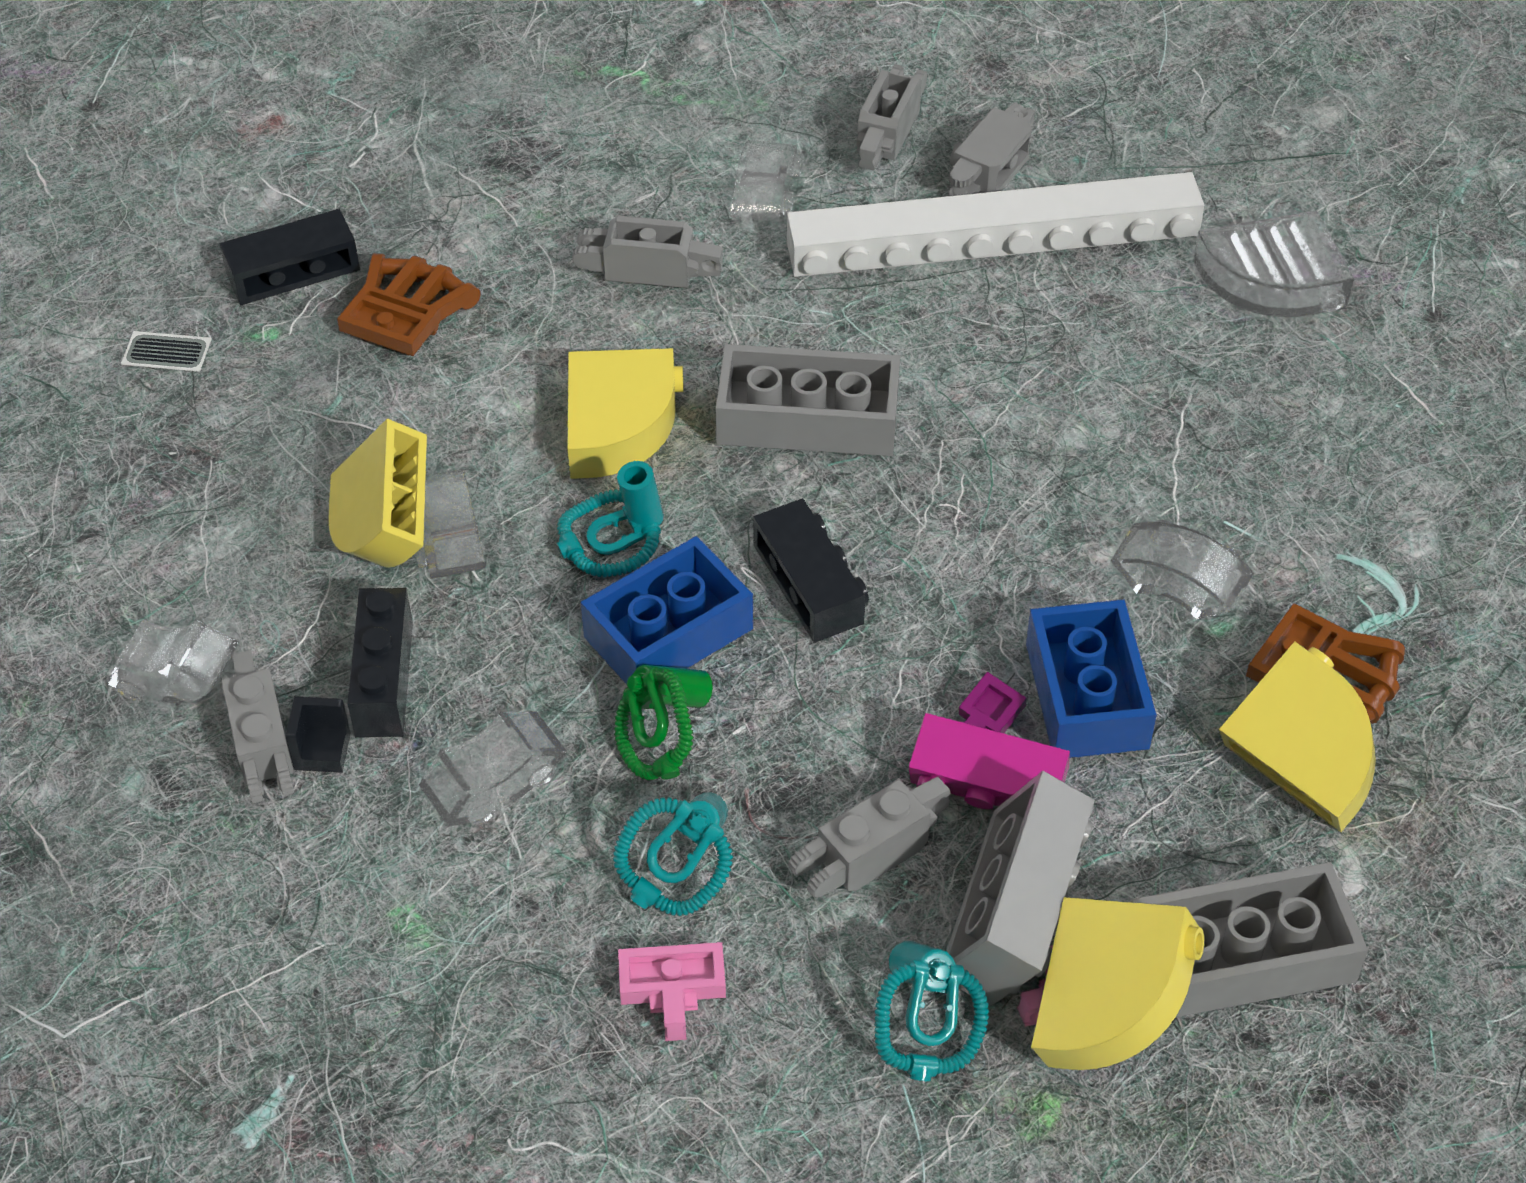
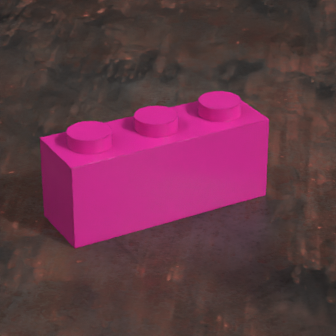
M925 713L909 764L910 782L917 784L916 787L939 777L950 789L951 794L965 797L964 801L969 805L989 810L993 809V806L999 807L1041 771H1045L1065 783L1069 769L1070 751Z

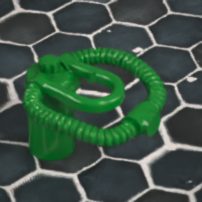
M641 665L628 677L627 688L624 689L622 699L619 701L620 704L617 706L618 710H616L615 720L617 721L614 722V736L619 755L622 756L624 763L636 776L646 780H654L659 777L668 780L680 775L679 767L683 764V760L687 758V755L690 754L694 744L692 741L694 739L692 735L693 730H691L692 724H689L691 723L690 714L687 713L689 709L686 707L702 708L707 705L712 696V680L706 671ZM665 705L673 706V709H675L674 714H676L675 718L677 719L676 723L678 724L677 728L679 729L678 733H680L678 735L679 742L674 749H670L660 756L652 765L644 764L638 759L636 752L631 747L632 744L628 735L629 727L627 726L629 724L628 716L631 715L636 740L643 747L655 748L664 741L668 732L669 718ZM641 709L655 710L657 726L652 737L646 734L644 727L645 716L642 715Z

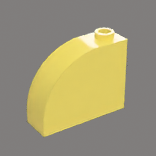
M673 348L574 351L568 353L567 449L570 479L597 478L617 474L621 467L629 462H644L665 443L675 420V392H684L683 366H674Z
M386 419L331 474L329 530L332 541L339 550L390 568L404 563L423 547L426 434Z
M1294 641L1220 727L1219 731L1227 748L1338 831L1342 832L1366 800L1375 773V746L1370 719L1360 696L1353 686L1333 669L1334 664L1330 658L1315 647L1306 650Z
M1063 898L1031 1048L1048 1067L1089 1070L1111 1066L1147 1048L1169 1027L1177 1016L1188 993L1194 961L1201 959L1204 950L1203 930L1199 927L1187 907Z

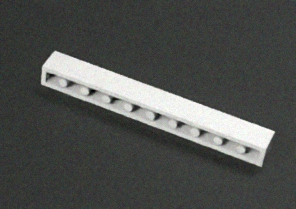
M1193 172L787 212V246L794 277L1199 236L1205 205Z

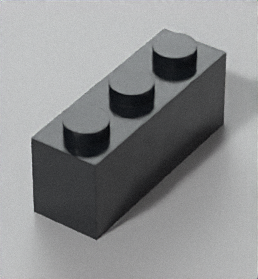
M340 208L219 243L226 274L240 306L360 270L355 239Z
M802 498L753 516V545L813 643L864 624L865 604L869 602L867 588L860 577L854 578L848 569L847 559L842 548L838 544L833 545L828 538L825 523L819 513L813 514Z
M359 588L347 702L355 738L404 737L413 629L407 588Z

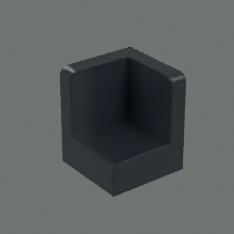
M294 696L286 731V741L294 770L343 773L351 734L344 701L338 698Z

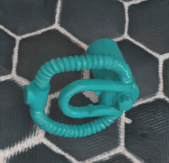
M643 461L629 462L621 467L617 475L619 490L614 489L613 491L610 489L609 492L604 491V494L602 492L599 495L595 494L594 497L591 496L589 499L582 501L581 504L578 503L577 506L574 505L569 510H566L558 519L557 530L560 535L559 542L556 543L563 559L568 558V560L573 561L582 572L592 576L597 575V577L603 576L604 578L607 575L608 577H612V575L616 577L617 574L621 576L622 573H631L632 570L635 571L641 565H645L656 552L660 541L659 534L661 533L659 526L663 522L664 512L652 467ZM623 502L625 506L622 507V510L599 517L592 522L586 535L588 544L595 552L604 555L619 553L646 538L644 547H642V550H639V553H636V556L633 555L632 558L625 559L624 562L620 561V564L619 562L615 564L607 563L606 566L604 563L602 565L600 563L597 564L584 555V550L578 538L571 530V524L579 517H582V515L602 505H606V503ZM626 519L634 531L627 536L623 535L622 539L611 544H603L596 539L597 533L602 528L612 524L614 527H618V522Z
M711 792L697 795L690 803L686 800L678 802L677 799H673L672 801L670 797L667 800L662 797L660 801L655 798L654 802L644 803L642 805L643 808L638 807V811L633 812L634 816H629V820L626 821V825L620 831L619 840L616 841L617 845L614 847L613 855L615 857H613V861L615 862L614 867L617 869L616 873L620 874V879H624L623 882L628 884L629 888H632L630 898L638 906L647 909L648 906L651 908L655 904V908L658 909L660 907L659 910L661 912L665 911L666 914L687 916L689 913L693 914L694 911L703 908L723 888L722 883L725 884L727 882L728 872L731 871L729 866L733 864L730 860L733 859V856L731 855L732 849L729 848L731 844L726 842L728 839L724 836V829L721 827L727 819L728 808L721 796ZM661 811L662 813H675L670 823L651 842L647 850L649 870L657 879L665 883L683 881L693 873L709 845L714 843L713 845L716 847V851H718L717 858L719 860H717V869L712 874L713 877L706 883L707 885H704L699 890L700 892H696V895L685 901H674L673 899L669 900L668 897L665 898V895H661L662 891L643 876L639 879V876L632 872L633 869L630 868L631 865L628 861L632 840L635 839L634 835H637L639 827H642V823L644 824L645 820H649V817L651 818L653 815H657V813L660 814ZM678 829L694 841L697 846L693 853L690 852L687 855L688 861L680 871L668 872L659 865L657 854L665 842L669 843L672 840L671 835Z
M913 941L901 942L890 953L889 969L891 973L888 974V979L884 980V984L881 985V990L878 992L879 997L876 998L878 1002L875 1005L877 1009L875 1010L876 1015L874 1018L876 1049L878 1050V1055L881 1056V1060L885 1061L886 1065H890L897 1070L902 1069L910 1075V1079L931 1081V1077H935L940 1073L944 1075L959 1071V1068H964L965 1064H970V1059H974V1054H977V1049L981 1047L979 1043H982V1038L985 1037L984 1032L987 1031L985 1026L988 1025L986 1020L989 1019V1015H987L989 1013V1004L986 1002L987 996L978 978H975L974 974H970L968 970H964L962 965H957L947 951ZM900 983L912 984L905 1016L906 1028L915 1041L927 1046L940 1045L949 1040L955 1032L958 1022L959 985H963L974 1003L975 1019L970 1030L971 1035L968 1036L966 1044L963 1045L960 1052L953 1054L949 1058L940 1059L935 1055L915 1053L904 1055L895 1051L889 1037V1015L891 999H893V995L897 987L900 986ZM923 992L946 993V1003L943 1004V1009L946 1010L944 1026L935 1034L928 1035L923 1033L918 1025L919 1010L925 1007V1003L922 1002Z

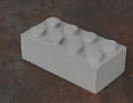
M725 344L716 402L717 444L893 456L900 355Z
M1041 771L994 810L946 950L953 957L957 965H962L964 970H968L970 974H974L975 978H978L979 983L982 984L985 990L986 1002H988L989 1006L994 1005L1008 994L1014 995L1025 982L1034 976L1040 977L1047 970L1052 953V948L1049 946L1053 933L1057 930L1063 898L1079 873L1080 864L1076 862L1080 848L1087 841L1093 828V823L1089 821V817L1095 800L1045 771ZM959 985L960 990L969 994V992L966 990V988L963 987V985Z
M1332 862L1135 898L1131 901V903L1187 907L1199 927L1203 930V954L1200 960L1194 961L1188 993L1176 1017L1357 983L1368 952Z

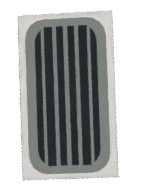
M133 331L121 365L200 372L212 338Z

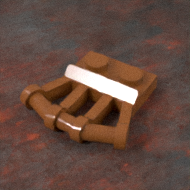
M373 253L366 284L337 318L339 331L414 356L430 335L437 333L441 320L461 308H473L479 301L481 292L472 283L461 281L452 273V269L448 266L438 264L435 267L427 264L426 259L418 256H412L410 259L385 258V254ZM385 275H396L385 290L380 289L381 281ZM424 280L411 299L404 297L414 282L418 283ZM440 290H447L450 292L447 295L435 301L434 303L430 304Z
M1293 603L1249 663L1246 673L1247 677L1259 683L1294 641L1306 650L1315 647L1330 658L1334 664V670L1368 687L1369 692L1367 693L1353 686L1367 710L1370 723L1374 724L1378 722L1384 713L1383 704L1385 701H1391L1400 690V685L1397 681L1398 665L1404 661L1405 647L1402 643L1393 639L1348 631ZM1349 653L1374 657L1379 662V668Z

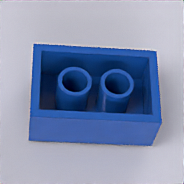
M697 536L580 602L584 638L626 685L628 677L641 665L687 669L753 630V593Z
M1125 599L1030 609L1026 647L1050 746L1070 751V758L1149 750L1157 714Z

